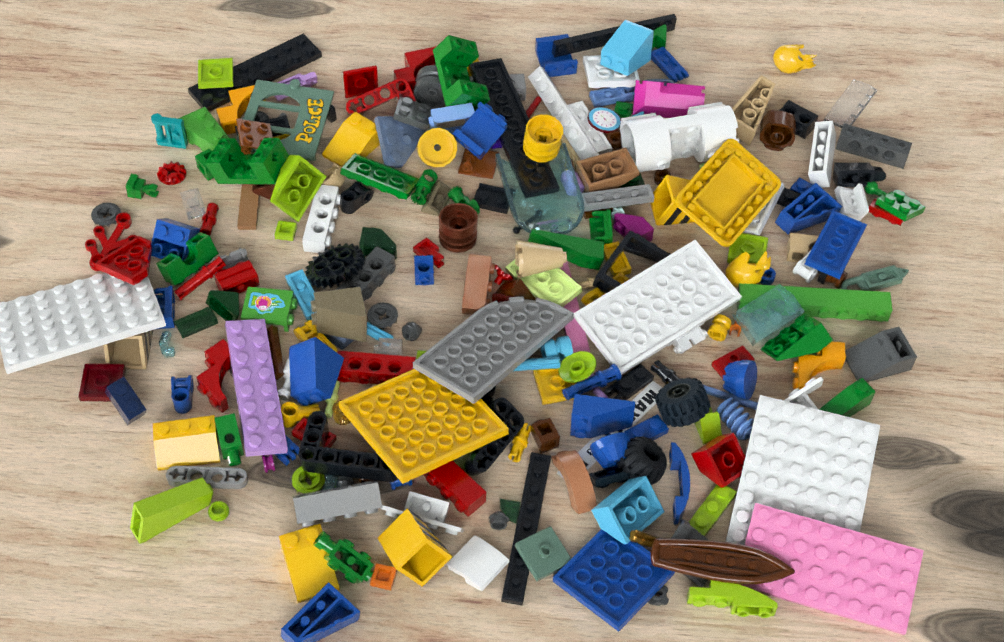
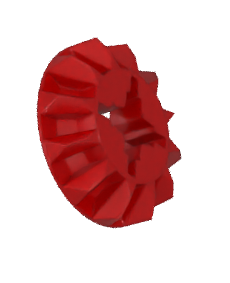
M171 161L170 164L164 163L163 167H159L157 176L163 184L175 185L185 179L186 169L179 162L173 163Z

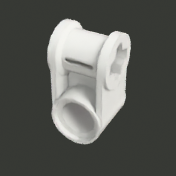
M811 250L793 269V274H798L805 278L807 283L814 279L818 271L805 265Z

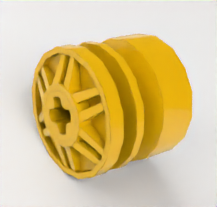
M545 114L532 117L525 129L523 140L525 155L533 161L542 163L556 158L560 151L563 137L561 122L555 117Z

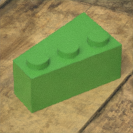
M206 107L178 118L183 119L188 142L192 145H197L203 152L208 149L213 151L221 138H229Z

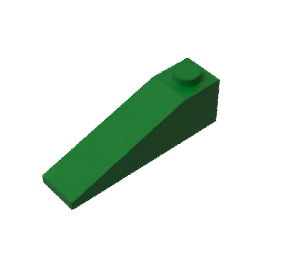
M536 229L531 230L528 242L562 248L563 252H566L568 262L583 268L599 270L604 260V242Z
M861 378L846 387L818 410L851 417L871 404L876 391Z

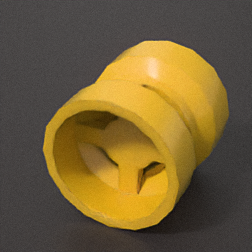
M715 315L712 325L708 329V336L716 341H724L728 333L727 331L731 327V320L725 315Z

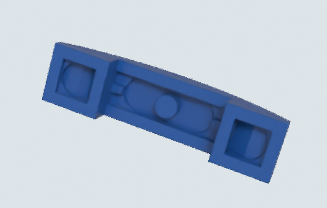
M671 442L669 450L670 470L678 471L680 496H675L672 506L674 525H678L684 515L689 498L690 473L681 449L675 442Z

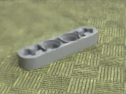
M172 466L166 472L167 481L173 487L194 481L191 477L196 473L201 474L206 483L216 489H242L248 483L247 473L241 468ZM216 474L223 476L222 480L217 482L213 481L212 477ZM237 476H241L239 481H235V479H237Z

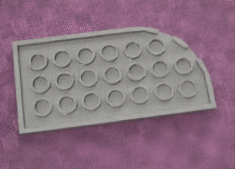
M510 297L509 301L500 303L494 301L480 308L413 362V368L475 404L574 319V313L558 304L537 298L535 301L525 300L524 297Z

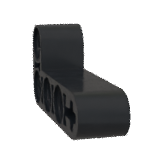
M503 397L489 402L487 406L509 428V434L503 436L502 440L499 438L474 450L464 464L465 471L471 476L486 472L524 425L522 414Z

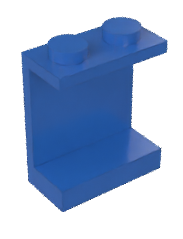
M568 34L536 38L535 52L540 66L544 68L549 77L577 74L578 61L577 59L573 60L571 54L555 58L552 54L553 41L568 38Z
M481 102L478 103V109L460 130L456 129L452 133L455 140L479 160L484 157L508 128L507 120L499 114L497 116L492 112V107Z

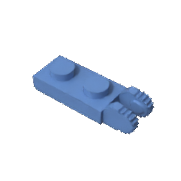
M609 87L589 92V97L594 108L616 104V101L632 102L634 101L635 87Z

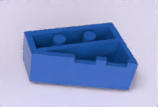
M815 183L780 212L775 223L789 235L790 233L826 222L833 210L839 213L843 206Z
M328 582L281 628V638L285 642H317L358 621L360 611Z

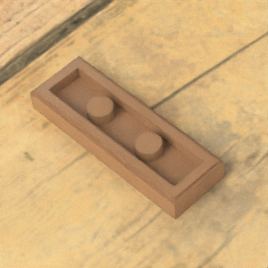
M242 184L237 224L238 230L257 229L260 195L252 192L254 184Z

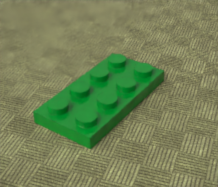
M356 153L343 165L340 172L341 175L346 176L348 179L357 180L366 186H372L381 192H387L404 200H407L412 194L419 178Z

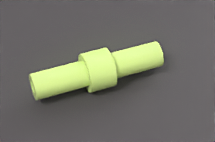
M336 381L331 398L325 401L327 403L325 409L327 418L332 417L334 406L338 402L339 381Z

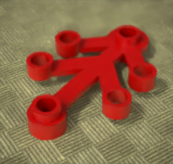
M123 212L116 216L117 227L109 240H107L103 226H96L93 229L94 235L99 239L103 250L101 253L97 251V244L93 239L85 242L86 250L92 255L89 262L91 269L100 271L95 264L97 261L137 237L136 235H130L128 238L118 241L124 229H128L132 224L128 213Z

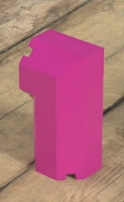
M640 80L635 81L632 115L644 111V115L655 113L663 118H673L687 115L689 107L704 105L705 93L701 92L705 90V86L666 83V86H664V82L642 81V84H639Z

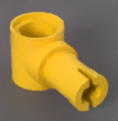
M294 402L284 403L281 406L284 427L292 428L303 417L308 418L311 413L320 411L318 403L308 406H300Z

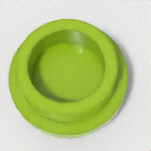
M215 501L210 505L208 515L213 521H223L229 515V507L222 501Z

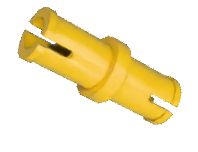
M524 423L512 440L513 445L508 458L511 460L512 456H514L513 462H520L523 451L528 446V437L531 432V425L526 429L528 423Z

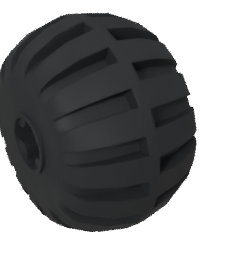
M631 438L630 442L627 443L628 449L625 450L624 457L627 458L622 456L620 461H617L619 471H625L626 475L628 473L631 474L626 480L646 476L651 485L657 483L666 470L667 460L665 453L650 438Z

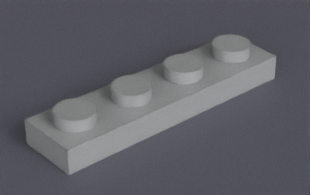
M650 184L580 193L579 197L583 211L654 202L655 198Z

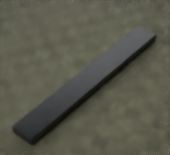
M531 452L501 602L523 606L529 569L515 548V544L537 533L551 455Z

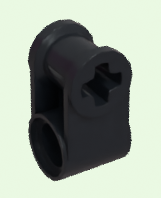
M356 181L341 193V211L345 214L355 213L356 210L372 199L373 190L365 188L361 182Z

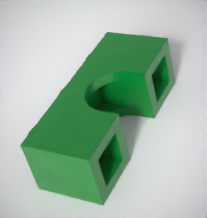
M199 232L185 242L189 249V254L184 261H182L180 256L170 253L156 263L166 282L173 285L181 284L186 277L196 273L201 266L212 261V258L219 254L209 235Z

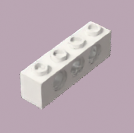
M321 185L315 194L302 239L304 252L323 253L325 248L331 246L332 237L330 235L334 233V219L338 218L339 209L337 207L341 205L339 187Z

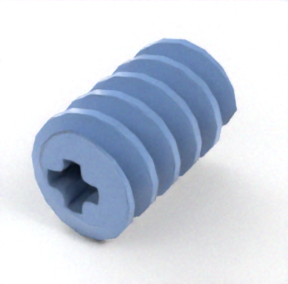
M728 398L719 405L716 412L719 413V417L731 429V432L736 434L738 440L749 439L754 419L747 420L750 414L748 412L742 414L745 410L744 407L737 409L740 403L738 401L732 403L733 398Z

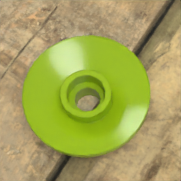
M575 352L562 360L561 366L558 369L559 375L564 381L570 383L585 380L594 372L596 359L589 352Z

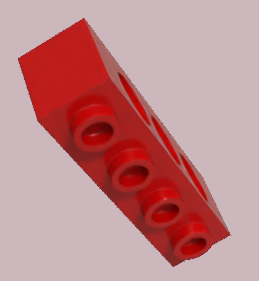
M338 350L337 353L344 357V361L337 381L343 383L381 384L413 370V362L416 360V357Z

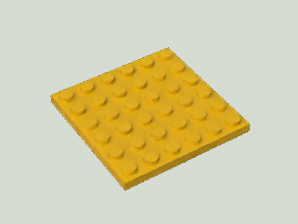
M415 369L339 401L340 410L402 484L509 434V428L482 399L473 404Z

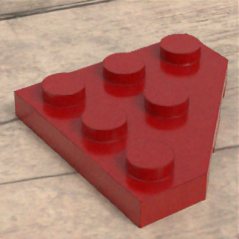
M137 236L95 263L98 270L129 284H138L149 274L152 253L151 241Z

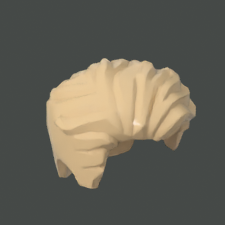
M333 162V165L324 171V175L327 177L322 185L337 186L340 189L345 182V176L340 174L342 167Z

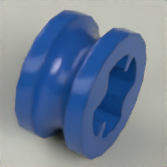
M770 267V269L765 271L760 283L763 285L773 284L776 276L775 270Z

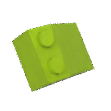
M289 155L280 169L270 202L299 222L327 176L301 156Z

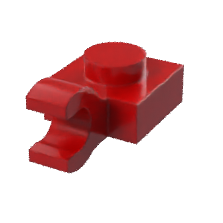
M427 237L413 247V252L418 256L433 255V264L437 268L444 265V262L441 261L444 259V256L439 253V247Z

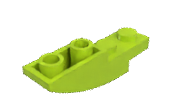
M713 580L710 581L709 588L689 587L687 594V604H693L696 607L714 605L718 608L730 606L731 614H736L740 617L757 615L761 618H768L775 615L778 607L777 602L756 590L739 584Z

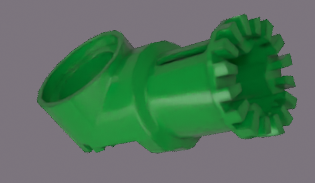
M431 169L424 170L416 184V191L410 197L412 202L417 203V205H424L426 203L427 194L431 192L438 179L435 171ZM425 175L430 176L433 181L426 180Z
M459 186L451 188L452 191L448 193L449 199H452L455 203L469 205L477 214L480 213L479 205L475 199L470 200L468 196H465L462 188Z

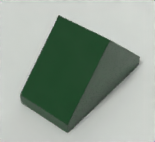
M218 290L209 291L206 304L225 321L238 320L239 293Z

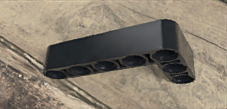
M315 411L310 414L298 453L304 471L384 482H394L398 479L391 470H387L389 467L377 453L325 447L329 433L326 414L321 411Z

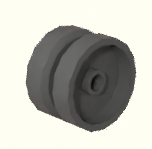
M429 65L420 69L417 73L414 87L416 101L418 103H425L433 107L432 109L445 107L436 65Z

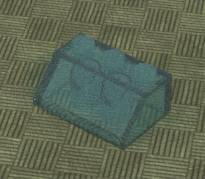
M778 284L732 313V316L738 325L741 326L742 331L752 346L801 316L805 311L795 296L781 284Z

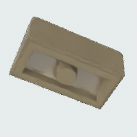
M438 180L428 194L426 203L421 211L439 216L440 211L449 200L448 193L452 191L451 188Z

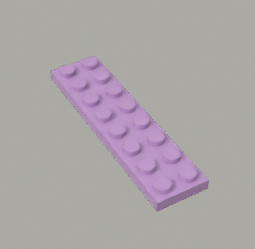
M265 319L226 321L225 329L245 455L248 457L287 453L288 447Z

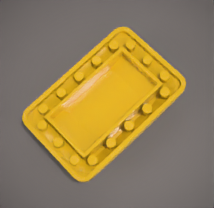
M728 139L675 197V204L720 245L729 247L779 190L781 181L736 140Z

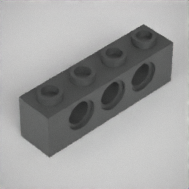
M844 123L836 150L904 169L912 143Z
M376 246L365 258V265L362 266V270H358L359 274L353 275V279H347V283L342 282L336 290L360 287L363 301L369 299L373 291L384 283L389 274L391 275L395 271V256Z

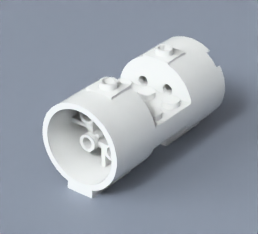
M722 102L689 107L687 115L663 119L662 116L655 113L621 118L619 129L621 132L622 148H627L639 172L664 170L669 168L672 160L689 158L691 156H694L698 162H706L726 140L734 139L739 143V138H736L738 124L735 114L729 105L725 106Z

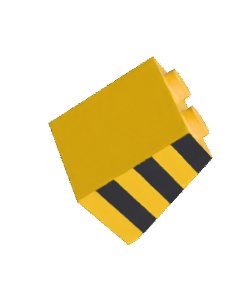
M666 175L654 190V202L650 204L656 225L694 222L675 204V197L690 180Z
M408 508L377 538L395 569L422 587L452 558V555L425 522Z

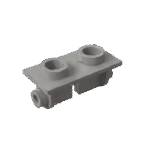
M239 248V250L229 253L228 256L226 254L220 256L226 264L222 269L233 267L238 262L248 261L246 249Z

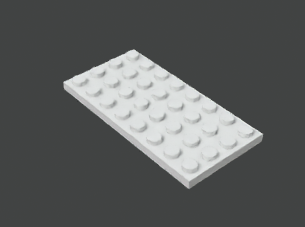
M694 240L574 313L573 317L610 365L616 364L622 375L735 304L742 296L699 243Z

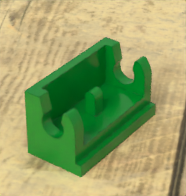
M611 210L592 212V216L600 217L589 218L590 239L602 241L604 245L612 243Z

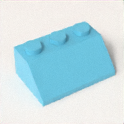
M646 476L627 480L591 510L600 528L623 544L630 542L631 530L643 531L664 513Z

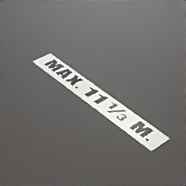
M652 381L632 400L635 402L633 425L656 404V394L662 389L656 382ZM630 428L592 438L578 452L586 469L588 470L596 462L589 447L593 442L610 434L624 432ZM558 471L557 474L563 478L561 472Z

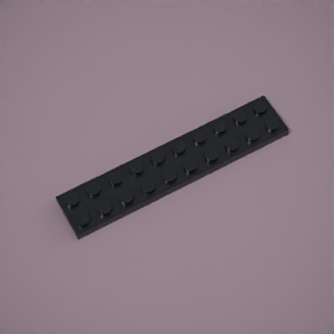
M502 58L470 64L469 70L474 82L487 86L490 101L486 104L492 107V112L497 116L500 114L507 120L508 128L499 140L525 199L559 192L560 187L549 162H536L525 155L523 140L529 118Z

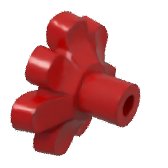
M495 265L498 275L494 280L496 284L500 286L503 280H514L510 274L503 272L498 265Z

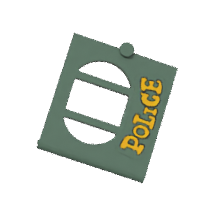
M298 79L291 80L290 84L256 80L243 119L255 121L259 107L298 112L294 129L271 126V131L290 135L280 140L289 155H299L305 160L316 161L317 149L333 100L334 91L303 87ZM275 95H285L295 99L300 106L263 100ZM238 134L236 140H237L238 144L240 145V142H239V134Z

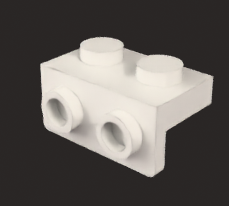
M858 183L854 189L842 186L836 187L834 191L837 202L843 206L840 213L860 221L869 212L863 185Z

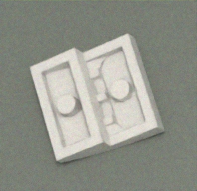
M474 535L447 563L449 570L464 577L467 584L483 591L509 563V559L492 545Z

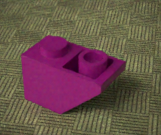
M621 213L614 215L613 227L623 238L631 230L649 242L652 241L654 228L643 217Z

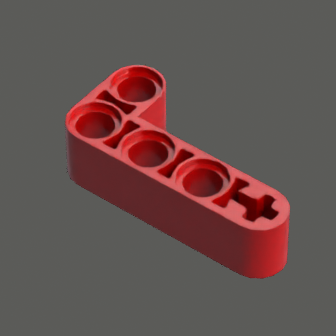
M399 78L349 100L346 103V112L351 116L354 111L349 110L351 104L354 106L360 103L358 100H361L364 109L359 106L356 108V112L362 114L395 98L398 101L400 96L410 98L415 102L416 99L407 80ZM403 83L405 85V90L398 91L396 89V84ZM384 89L388 90L390 96L383 98L380 92ZM370 96L374 99V103L367 105L364 99Z

